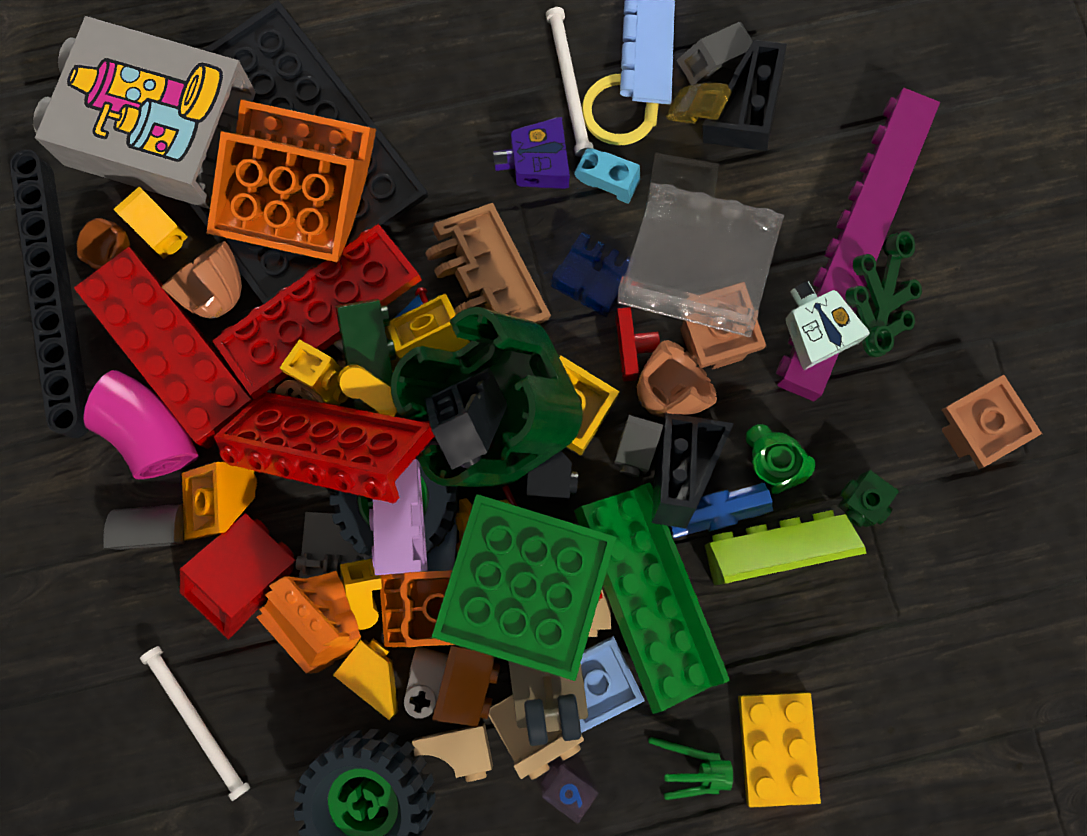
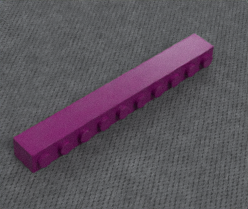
M906 88L902 89L896 99L893 97L889 99L882 116L887 117L884 126H878L871 141L872 144L876 145L872 154L867 153L860 167V171L864 173L861 182H855L848 199L853 201L849 211L844 209L836 228L841 229L837 239L832 238L824 256L829 258L825 268L820 267L813 281V286L817 287L815 292L817 297L835 290L846 302L845 294L848 288L855 286H864L866 288L867 283L864 276L857 275L853 270V260L857 256L871 254L877 261L939 107V101ZM850 307L856 313L857 307ZM790 337L788 344L792 345L793 348L789 357L783 356L777 368L776 374L781 376L777 386L815 401L822 396L839 353L803 370Z

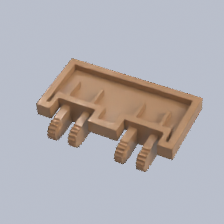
M493 203L434 223L432 230L438 241L451 236L453 239L441 242L426 250L425 254L428 260L438 259L455 253L457 258L442 263L435 268L434 272L437 278L455 273L467 298L479 293L482 295L458 305L454 309L456 315L470 307H481L530 320L537 324L549 320L551 314Z

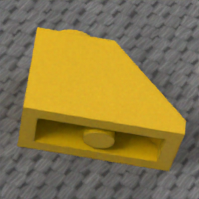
M140 186L114 208L117 214L163 259L177 252L182 247L183 241L188 238Z
M372 639L370 643L367 640H360L333 676L390 720L397 714L398 705L393 661L386 656L389 650L375 639Z

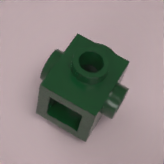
M869 470L861 474L856 481L851 479L840 493L843 499L837 507L843 510L850 522L857 527H862V525L869 527L876 525V523L881 525L891 514L893 508L889 505L899 491Z

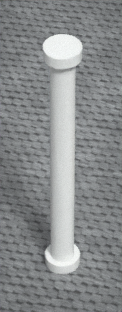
M554 7L549 9L545 15L547 22L551 24L575 136L576 145L574 146V152L576 156L582 157L586 149L594 148L593 144L588 140L563 24L565 18L564 9Z
M157 646L140 657V660L143 664L148 663L231 792L228 795L231 801H234L251 787L247 782L243 784L160 656L163 653L160 647Z

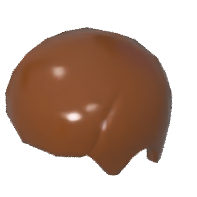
M95 218L88 221L79 233L76 243L77 256L81 261L98 270L127 247H130V241L126 231L119 225L103 218Z

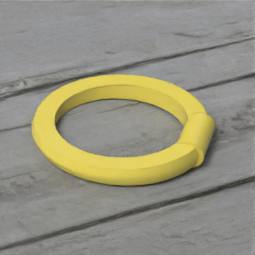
M621 74L609 75L594 83L587 91L582 104V112L587 129L597 139L611 145L635 143L644 138L657 123L659 104L646 102L644 122L637 129L629 133H610L603 130L595 122L592 115V104L596 96L608 87L620 85Z

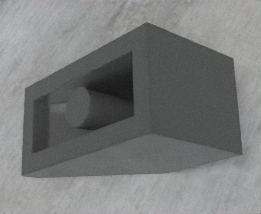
M629 415L623 428L613 466L620 467L619 472L628 476L639 477L640 473L646 475L649 471L663 425Z

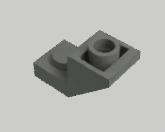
M738 22L700 39L680 56L677 62L693 87H698L721 67L734 69L740 64L753 41L743 24Z

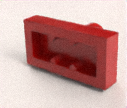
M631 307L618 308L615 320L623 381H633L639 375L637 354L654 352L660 344L659 333L657 331L634 334Z

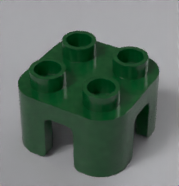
M470 307L455 315L450 320V324L457 338L471 340V342L455 352L425 346L413 348L400 359L394 369L391 380V395L400 416L405 419L429 421L425 398L490 367L507 402V408L488 452L481 455L482 458L476 464L466 468L459 466L452 470L440 446L430 445L419 453L418 461L425 475L438 485L500 488L512 484L570 445L580 430L583 411L579 396L544 328L530 320L481 307Z

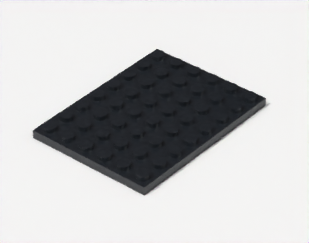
M279 0L204 49L211 53L239 60L256 91L253 99L255 103L376 129L366 181L345 247L356 240L363 231L371 229L377 224L384 229L429 197L427 190ZM189 203L207 227L210 209ZM213 235L218 243L225 241L235 257L239 272L263 304L275 297L281 289L289 287L302 278L308 270L326 261L324 259Z

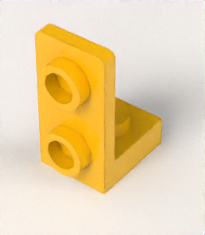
M299 339L280 366V369L288 376L310 387L326 404L340 406L341 403L348 399L338 383V376L342 368L332 357Z

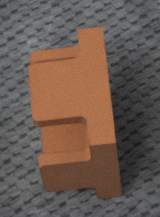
M744 283L682 301L678 305L683 319L680 330L686 348L693 357H696L700 369L710 365L712 369L736 363L742 361L748 354L766 347Z
M1005 375L996 378L942 409L950 425L942 428V432L957 456L961 458L970 455L978 469L991 464L1042 434Z

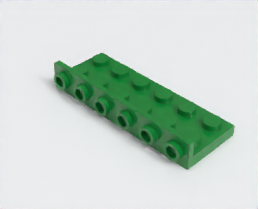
M646 483L633 490L575 509L574 512L580 526L616 537L603 587L654 714L662 712L710 687L728 682L729 676L669 527L667 525L651 523L653 488L650 483Z

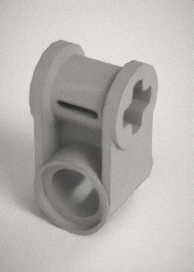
M421 646L416 648L404 697V707L410 716L424 718L434 713L449 653ZM424 691L426 692L425 698L431 702L430 706L423 707L420 711L418 710L419 704L414 702V697L421 695Z

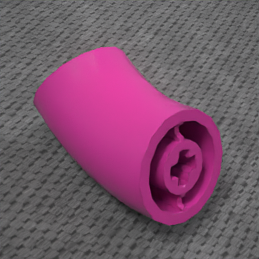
M111 370L104 374L95 384L85 405L83 417L85 427L106 439L120 452L135 479H149L166 475L197 460L199 455L191 437L164 402L152 390L134 378L116 370Z

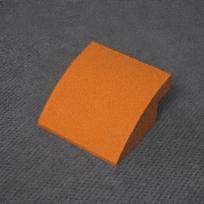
M240 99L236 133L221 131L206 233L339 262L361 200L376 129Z

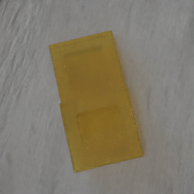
M702 83L684 87L679 90L666 117L670 121L692 124L696 123L698 117L718 120L731 94V90L727 84Z

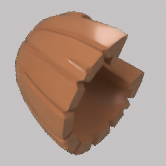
M223 241L194 259V263L189 262L163 284L162 288L175 301L192 313L205 318H217L230 311L236 305L241 295L242 285L235 257L228 244Z
M669 340L662 341L654 350L645 364L637 384V395L641 405L649 413L664 418L665 413L690 416L711 407L717 401L715 388L710 383L711 380L707 377L704 369L699 368L696 359L689 352H684L683 347Z

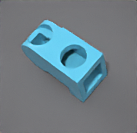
M586 149L574 174L584 184L598 187L617 195L618 200L629 204L640 181V165L607 152Z

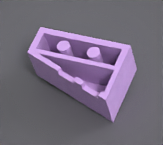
M414 459L395 481L400 497L396 503L373 499V508L369 509L371 531H374L372 563L375 568V575L428 570L420 463L417 459Z

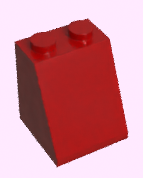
M245 513L225 533H221L180 568V593L229 640L268 599L265 594L272 591L269 585L285 576H290L295 564L294 554L287 545L282 542L278 544L271 538L269 530L260 520H252Z

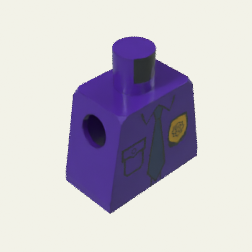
M562 117L515 129L511 132L512 149L493 151L495 171L515 169L517 186L569 188L570 174Z

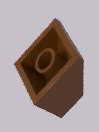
M451 645L432 719L476 727L480 724L481 718L488 719L493 699L486 697L489 683H497L501 663L495 662L496 657L458 645Z

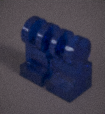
M582 232L563 263L558 266L552 275L551 287L576 301L584 290L581 304L607 318L630 276L636 260L627 257L623 265L617 267L614 264L620 252L613 249L609 256L604 258L602 262L603 267L600 272L594 270L593 267L596 263L601 261L605 243L598 241L593 250L587 251L586 248L591 236Z

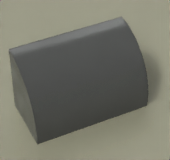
M183 504L113 509L108 514L105 522L104 548L125 550L185 545Z

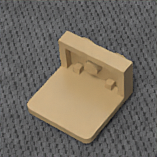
M513 694L490 708L489 717L512 756L514 768L521 779L529 775L531 780L550 769L548 765L550 761L558 756L562 760H566L581 750L579 744L584 741L582 734L578 740L564 741L562 730L547 732V744L531 746L527 728H518Z

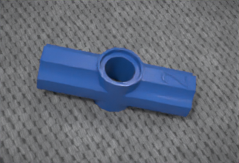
M765 483L732 492L728 490L701 497L687 528L668 527L673 539L707 529L709 532L738 524L740 520L772 512V498Z

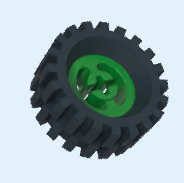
M362 729L353 731L346 738L342 736L309 765V768L299 780V783L303 785L295 791L294 801L301 802V804L294 810L295 821L304 820L305 823L298 831L300 836H421L431 820L433 811L430 808L435 803V792H427L434 783L432 773L423 775L421 772L427 762L422 755L414 760L410 753L415 747L408 741L402 747L395 744L398 735L391 732L383 739H380V729H370L364 736ZM365 777L355 789L350 787L349 783L352 778ZM383 806L388 809L389 814L387 816L374 818Z

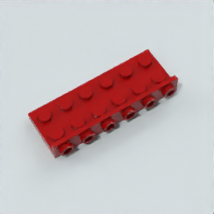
M377 224L373 228L363 231L356 240L344 247L339 262L326 260L319 266L311 268L302 278L289 287L281 289L275 297L262 306L254 308L248 316L234 326L224 329L221 335L212 341L249 395L255 400L288 377L280 369V366L299 339L321 352L341 339L335 309L336 305L378 299L381 306H387L422 281V279L382 227Z
M265 392L247 405L214 438L219 447L221 458L231 466L394 504L400 498L395 481L432 440L434 434L430 423Z

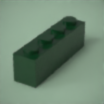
M378 299L336 305L335 309L346 366L359 365L391 387L393 375L391 361L396 360L393 340H387L385 327L390 326L387 306H381ZM352 399L354 409L374 412L375 409L361 399ZM398 412L394 415V417L403 418Z

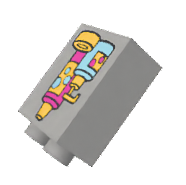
M85 16L77 37H70L65 40L60 49L58 66L61 75L52 97L41 99L35 109L33 126L36 132L35 139L64 166L137 188L140 186L147 191L210 209L221 131L236 133L240 99L253 102L256 94L239 60Z

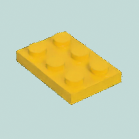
M811 693L738 696L747 806L768 807L821 804Z

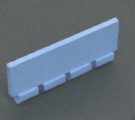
M624 0V43L622 45L621 69L623 71L621 72L620 94L625 97H632V101L671 104L675 0Z

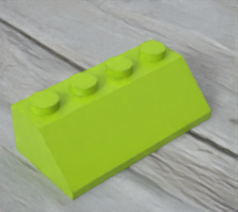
M833 510L813 514L814 521L801 523L800 517L779 521L780 528L767 530L766 524L746 528L747 535L735 538L732 531L713 535V542L705 545L714 585L866 554V549L847 515L834 516Z

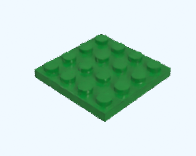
M476 494L432 638L576 681L616 537Z

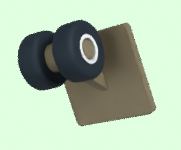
M508 661L518 728H527L530 745L547 744V732L562 730L564 741L580 739L581 728L579 720L588 717L581 664L576 681Z

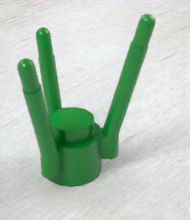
M655 737L648 738L650 744L706 761V763L700 764L698 774H666L664 776L666 782H700L701 786L667 792L664 794L665 800L702 794H719L720 790H731L733 784L732 764L730 760H720L719 753H707Z

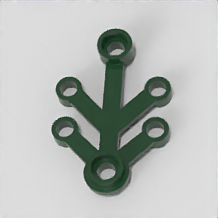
M907 231L893 233L884 241L883 250L888 259L882 284L876 270V260L871 254L860 255L853 260L854 272L859 276H864L876 307L875 316L868 302V290L864 286L848 288L845 299L850 307H857L862 323L870 332L862 340V345L865 352L872 357L885 355L892 349L894 337L902 331L911 330L915 325L914 314L909 310L894 313L892 322L887 324L890 312L909 300L918 299L922 294V286L915 279L903 281L899 286V290L894 293L901 259L911 257L915 251L914 238Z

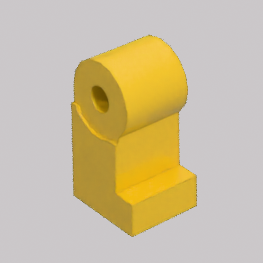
M348 365L340 371L338 383L342 392L347 397L361 399L375 409L373 413L394 416L397 413L389 385L359 365Z
M372 559L340 564L341 581L344 585L350 608L357 620L358 629L365 630L371 628L379 618L372 591L382 589L381 576L375 575Z

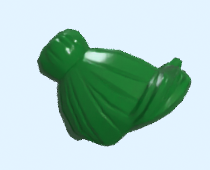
M757 424L747 431L745 436L746 443L753 448L751 455L753 469L758 477L771 485L772 494H778L805 482L813 474L815 459L807 455L796 439L785 433L772 432L764 424Z

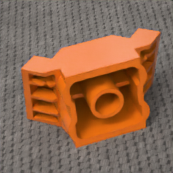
M452 570L380 575L382 583L380 597L384 647L455 645L432 638Z
M337 571L309 578L285 576L269 585L272 591L265 594L268 598L267 603L259 609L262 614L256 618L305 673H318L333 665L335 660L347 657L351 653L361 635L355 615L348 603L344 585Z

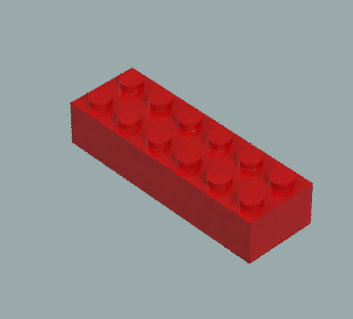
M127 247L75 286L74 289L193 441L209 449L216 443L214 436L254 399L179 303L162 288L163 283L146 262L130 247Z

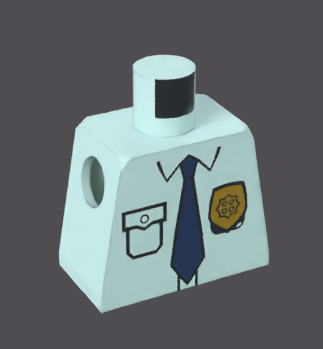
M809 281L798 285L790 291L799 307L791 311L786 317V324L803 370L860 343L870 334L866 326L837 291L832 290L817 297Z

